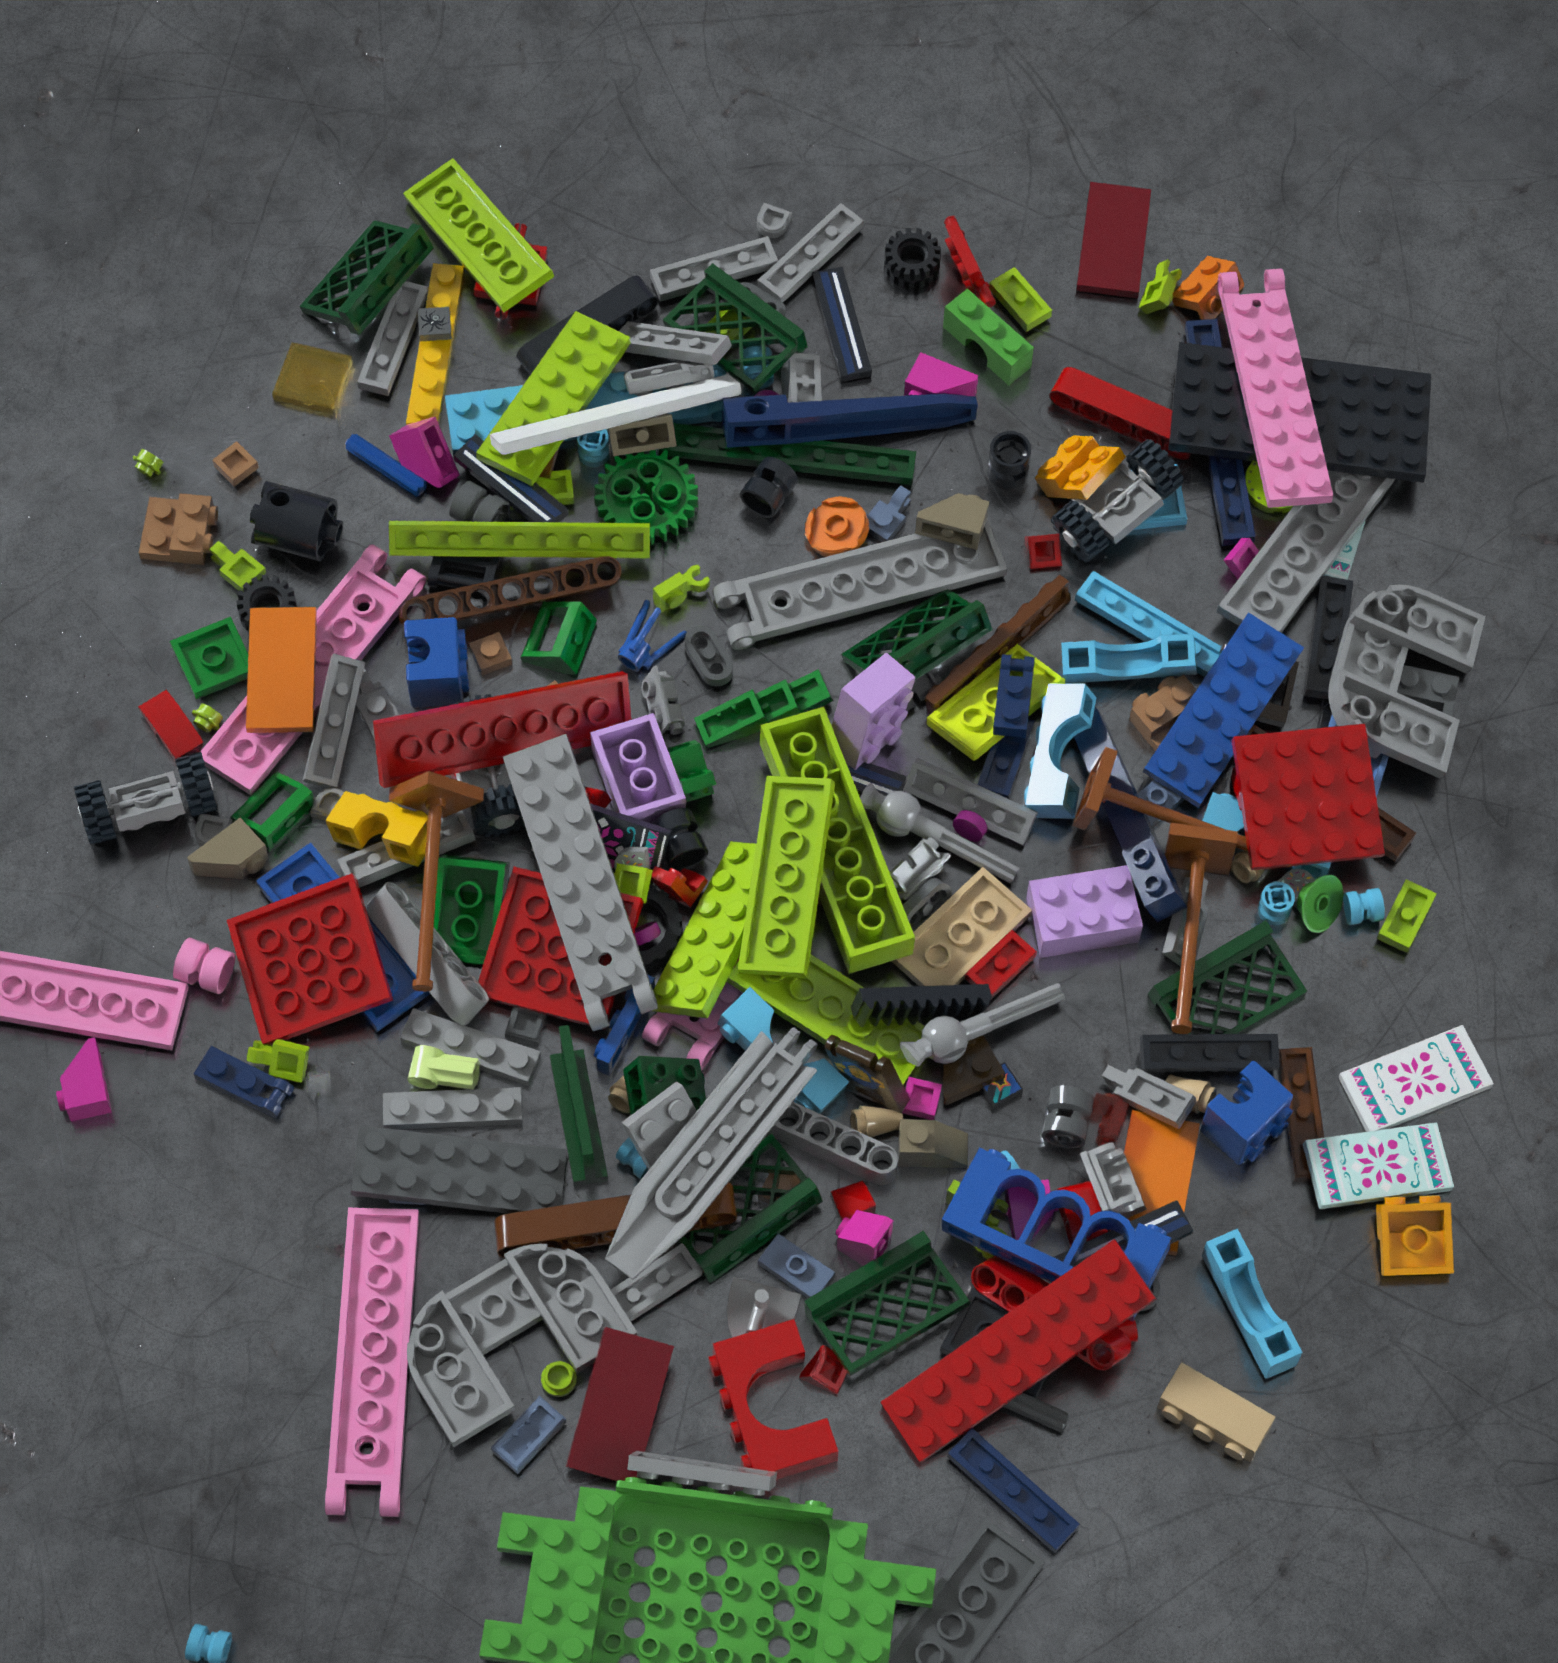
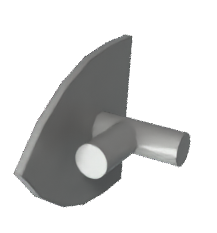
M733 1277L727 1304V1319L731 1336L736 1337L794 1319L801 1294Z

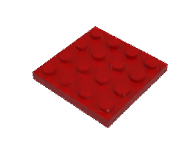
M1365 724L1235 736L1232 738L1250 870L1383 857L1385 855Z
M514 866L478 982L488 994L489 1001L517 1006L590 1026L542 875L539 872ZM620 893L633 933H635L644 901L640 897ZM605 954L601 956L599 962L601 965L607 966L611 963L612 957ZM616 995L602 999L608 1019Z
M353 873L227 920L263 1045L270 1044L272 1046L276 1039L285 1041L393 1001L359 884Z

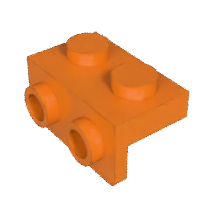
M1207 256L1173 292V304L1198 311L1201 320L1215 319L1223 310L1218 292V274L1236 272L1239 292L1244 287V282L1236 262Z

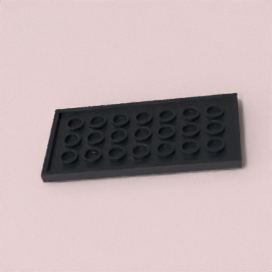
M1179 342L1169 451L1257 462L1231 348ZM1301 357L1327 470L1424 483L1427 466L1431 374Z

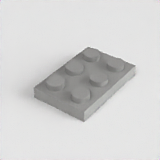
M677 1081L621 1122L648 1170L697 1111L683 1085Z

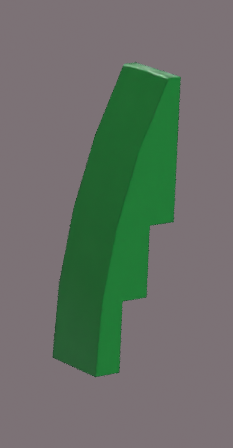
M818 669L791 683H788L785 679L758 693H755L752 689L695 717L694 720L705 746L709 748L758 733L763 724L820 708L834 700L822 673Z

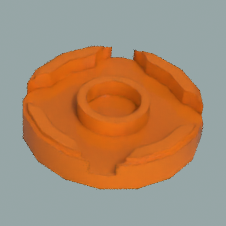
M842 496L828 498L822 501V505L818 506L817 509L814 507L805 522V536L813 550L821 556L828 557L858 549L865 542L869 532V519L863 508L852 498Z

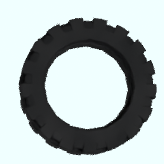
M650 884L646 903H643L642 907L650 908L660 914L666 926L665 935L658 945L649 950L640 951L646 971L651 970L653 973L660 970L661 965L664 963L667 965L683 934L682 915L678 911V905L675 900L671 901L666 891L662 889L658 891L654 885Z

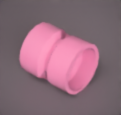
M189 937L184 941L177 954L173 968V978L190 985L199 982L200 988L220 995L227 987L235 966V954L218 947L209 950L207 943Z

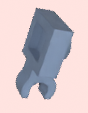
M899 486L888 505L881 500L878 501L867 515L869 519L868 534L880 542L889 541L894 538L906 523V516L901 513L911 502V499L908 498L911 495L909 490Z

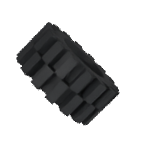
M906 228L905 234L899 230L896 232V238L894 236L889 238V242L886 243L884 266L886 274H890V280L895 282L899 279V286L904 287L906 282L909 283V288L914 289V283H918L919 288L925 286V280L930 284L934 276L937 277L940 268L941 247L940 245L938 246L936 237L931 239L930 232L926 231L922 235V229L916 228V233H911V228ZM907 252H916L924 256V261L918 264H908L901 260V255Z
M262 575L263 581L258 582L257 577L251 579L252 586L247 582L243 585L244 592L239 590L236 603L240 621L246 631L249 629L250 608H255L256 604L261 600L275 599L280 604L279 608L297 607L294 590L292 587H289L287 581L283 580L280 583L279 577L274 575L272 581H269L268 575Z

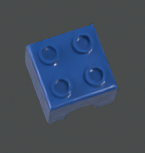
M454 617L406 620L404 622V635L407 640L409 664H406V680L411 706L417 708L454 705L458 701L463 703V693L469 692L465 629H458L457 619Z
M1256 1061L1250 1062L1240 1072L1243 1076L1240 1079L1242 1083L1238 1086V1091L1233 1095V1098L1239 1104L1228 1101L1219 1093L1208 1103L1200 1128L1201 1133L1237 1165H1241L1247 1158L1251 1162L1254 1161L1265 1149L1263 1143L1270 1136L1276 1139L1289 1124L1286 1120L1293 1112L1289 1108L1293 1094Z

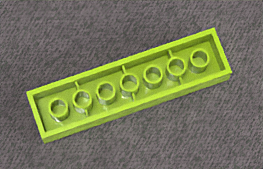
M817 708L761 725L760 746L772 776L829 778L835 782L819 898L848 973H854L912 955L915 935L825 708Z

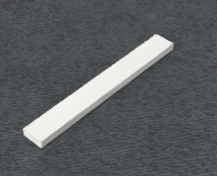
M727 374L490 434L491 445L502 455L719 401L723 398L738 396L741 394V387L738 381Z

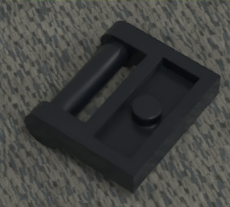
M433 556L427 585L438 588L439 585L460 588L496 580L501 557ZM445 566L485 573L482 580L443 573L442 568Z

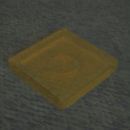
M292 342L272 393L273 400L334 414L353 363L352 356Z

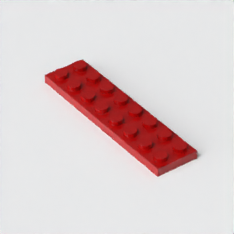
M620 671L373 720L379 783L383 788H388L428 771L446 776L505 764L504 756L564 734L568 736L572 750L591 746L590 732L632 720L628 674Z
M1114 1239L880 1403L918 1461L922 1463L1157 1299L1117 1240Z

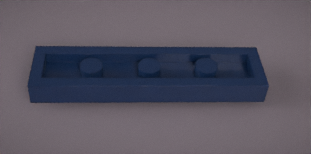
M973 1428L949 1451L947 1457L1054 1553L1079 1528L1080 1524Z

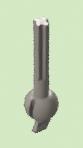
M872 783L862 792L860 799L864 809H871L877 813V823L886 834L902 837L912 832L925 840L931 837L944 849L980 868L984 867L991 874L1012 884L1020 869L1019 867L921 815V806L918 800L910 793L893 791L884 796L877 791Z
M1056 983L962 1022L949 1016L935 1017L923 1028L920 1040L916 1042H900V1048L906 1060L917 1067L927 1057L936 1063H952L965 1053L968 1041L1065 1000V995L1061 991L1060 984Z

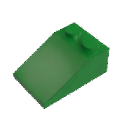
M442 855L438 859L434 928L462 962L484 964L508 886L510 862Z

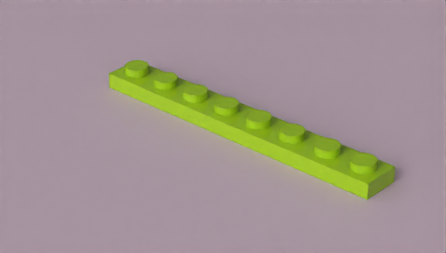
M389 521V556L565 558L610 556L613 558H650V523Z

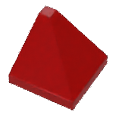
M1059 534L1025 536L1030 569L1062 566Z
M863 1180L830 1192L841 1221L845 1217L851 1219L856 1210L868 1213H875L876 1211L875 1201Z
M822 1345L802 1370L799 1378L830 1393L838 1394L847 1371L834 1352L825 1345Z

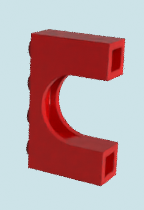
M794 1319L713 1343V1356L708 1357L713 1377L720 1376L724 1387L719 1390L724 1410L731 1409L734 1422L729 1423L735 1444L741 1442L745 1455L740 1456L742 1467L777 1472L776 1480L838 1461V1448L828 1418L792 1429L777 1430L761 1424L752 1415L747 1404L748 1392L760 1377L767 1373L804 1362L805 1350Z

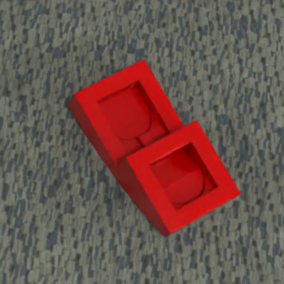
M167 690L138 706L155 735L158 734L174 761L204 743L190 720Z

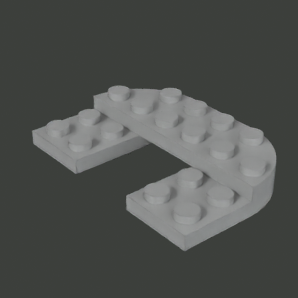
M1389 585L1386 590L1370 593L1346 622L1330 678L1328 690L1329 704L1337 725L1365 724L1371 757L1376 759L1382 753L1441 779L1447 773L1460 720L1397 693L1406 655L1409 648L1468 674L1474 665L1486 616L1429 591L1409 585Z
M531 1244L513 1249L504 1254V1260L445 1294L442 1290L420 1310L413 1322L414 1327L409 1343H407L408 1365L418 1392L421 1393L453 1447L515 1411L514 1404L484 1358V1354L544 1320L578 1373L595 1362L604 1327L638 1336L637 1330L601 1274L582 1255L568 1248L563 1250L548 1247L547 1244Z

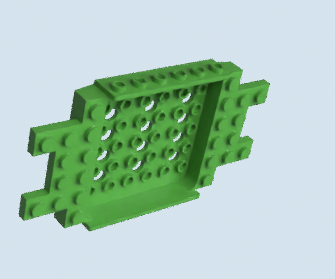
M627 1477L625 1481L617 1480L616 1491L580 1486L575 1521L502 1513L497 1551L532 1556L522 1624L485 1619L479 1657L484 1660L507 1663H619L621 1657L628 1654L636 1656L640 1663H888L895 1603L932 1608L936 1569L864 1559L868 1524L832 1519L833 1508L826 1507L827 1505L820 1501L809 1500L805 1501V1504L790 1503L791 1500L783 1496H770L769 1500L754 1498L755 1495L746 1494L743 1491H735L733 1495L718 1493L719 1490L708 1488L707 1486L697 1487V1490L683 1489L681 1484L674 1482H662L661 1486L647 1484L646 1480L638 1477ZM640 1548H650L655 1553V1561L648 1567L639 1566L634 1560L636 1551ZM713 1557H720L727 1563V1570L721 1576H712L706 1570L707 1562ZM791 1566L798 1571L799 1580L797 1583L786 1586L779 1581L778 1573L783 1567ZM636 1583H644L650 1589V1596L644 1602H635L629 1596L630 1588ZM714 1592L720 1595L723 1603L719 1610L708 1612L702 1607L701 1599L707 1593ZM788 1602L794 1607L795 1614L792 1619L783 1622L775 1618L773 1609L778 1603ZM630 1619H639L644 1623L645 1631L642 1636L630 1638L624 1633V1625ZM703 1628H710L717 1634V1642L710 1648L701 1647L696 1641L697 1633ZM779 1637L787 1640L790 1645L789 1653L780 1658L773 1656L768 1649L769 1643Z

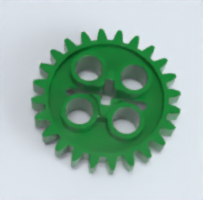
M650 450L649 454L638 452L636 456H633L632 453L626 454V459L624 460L614 456L615 466L605 464V474H598L599 484L594 486L596 495L594 496V503L598 507V518H603L604 523H650L651 545L655 542V536H660L664 542L667 541L668 532L678 536V525L687 528L688 518H694L695 516L694 507H698V485H694L695 475L689 474L688 464L679 466L678 456L668 460L667 450L660 456L656 455V450ZM649 474L655 475V477L653 478H646L643 476ZM621 491L629 492L627 495H620L618 493ZM665 497H674L675 499H673V500H664L663 498H665ZM641 513H645V514H648L649 516H647V517H638L637 515H638V514H641Z

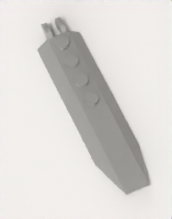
M793 1027L778 1045L776 1043L774 1045L765 1033L760 1032L633 1189L605 1257L607 1262L634 1280L691 1230L817 1072L815 1068L804 1066L816 1050L818 1045L816 1042L809 1040L794 1057L788 1051L797 1042L800 1031Z

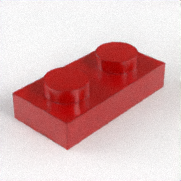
M1011 930L965 974V980L971 985L989 984L993 998L1036 957L1037 951Z

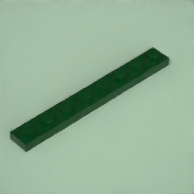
M673 423L676 446L659 449V456L667 450L668 457L678 456L684 459L758 467L765 457H774L785 462L795 472L906 485L913 484L916 451L824 440L792 444L727 447L724 432L721 428Z

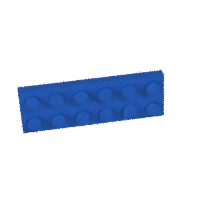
M1248 612L1145 766L1143 773L1199 808L1234 755L1232 738L1235 736H1245L1249 733L1304 647Z
M310 842L257 879L256 883L268 900L274 903L340 877ZM369 918L393 997V1001L361 1012L376 1032H378L431 993L429 991L422 992L412 989V982L416 979V975Z

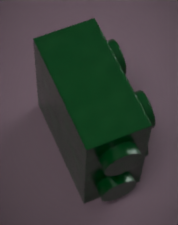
M638 1056L623 1069L631 1115L676 1081L683 1085L696 1110L706 1100L705 1078L701 1072L699 1059Z

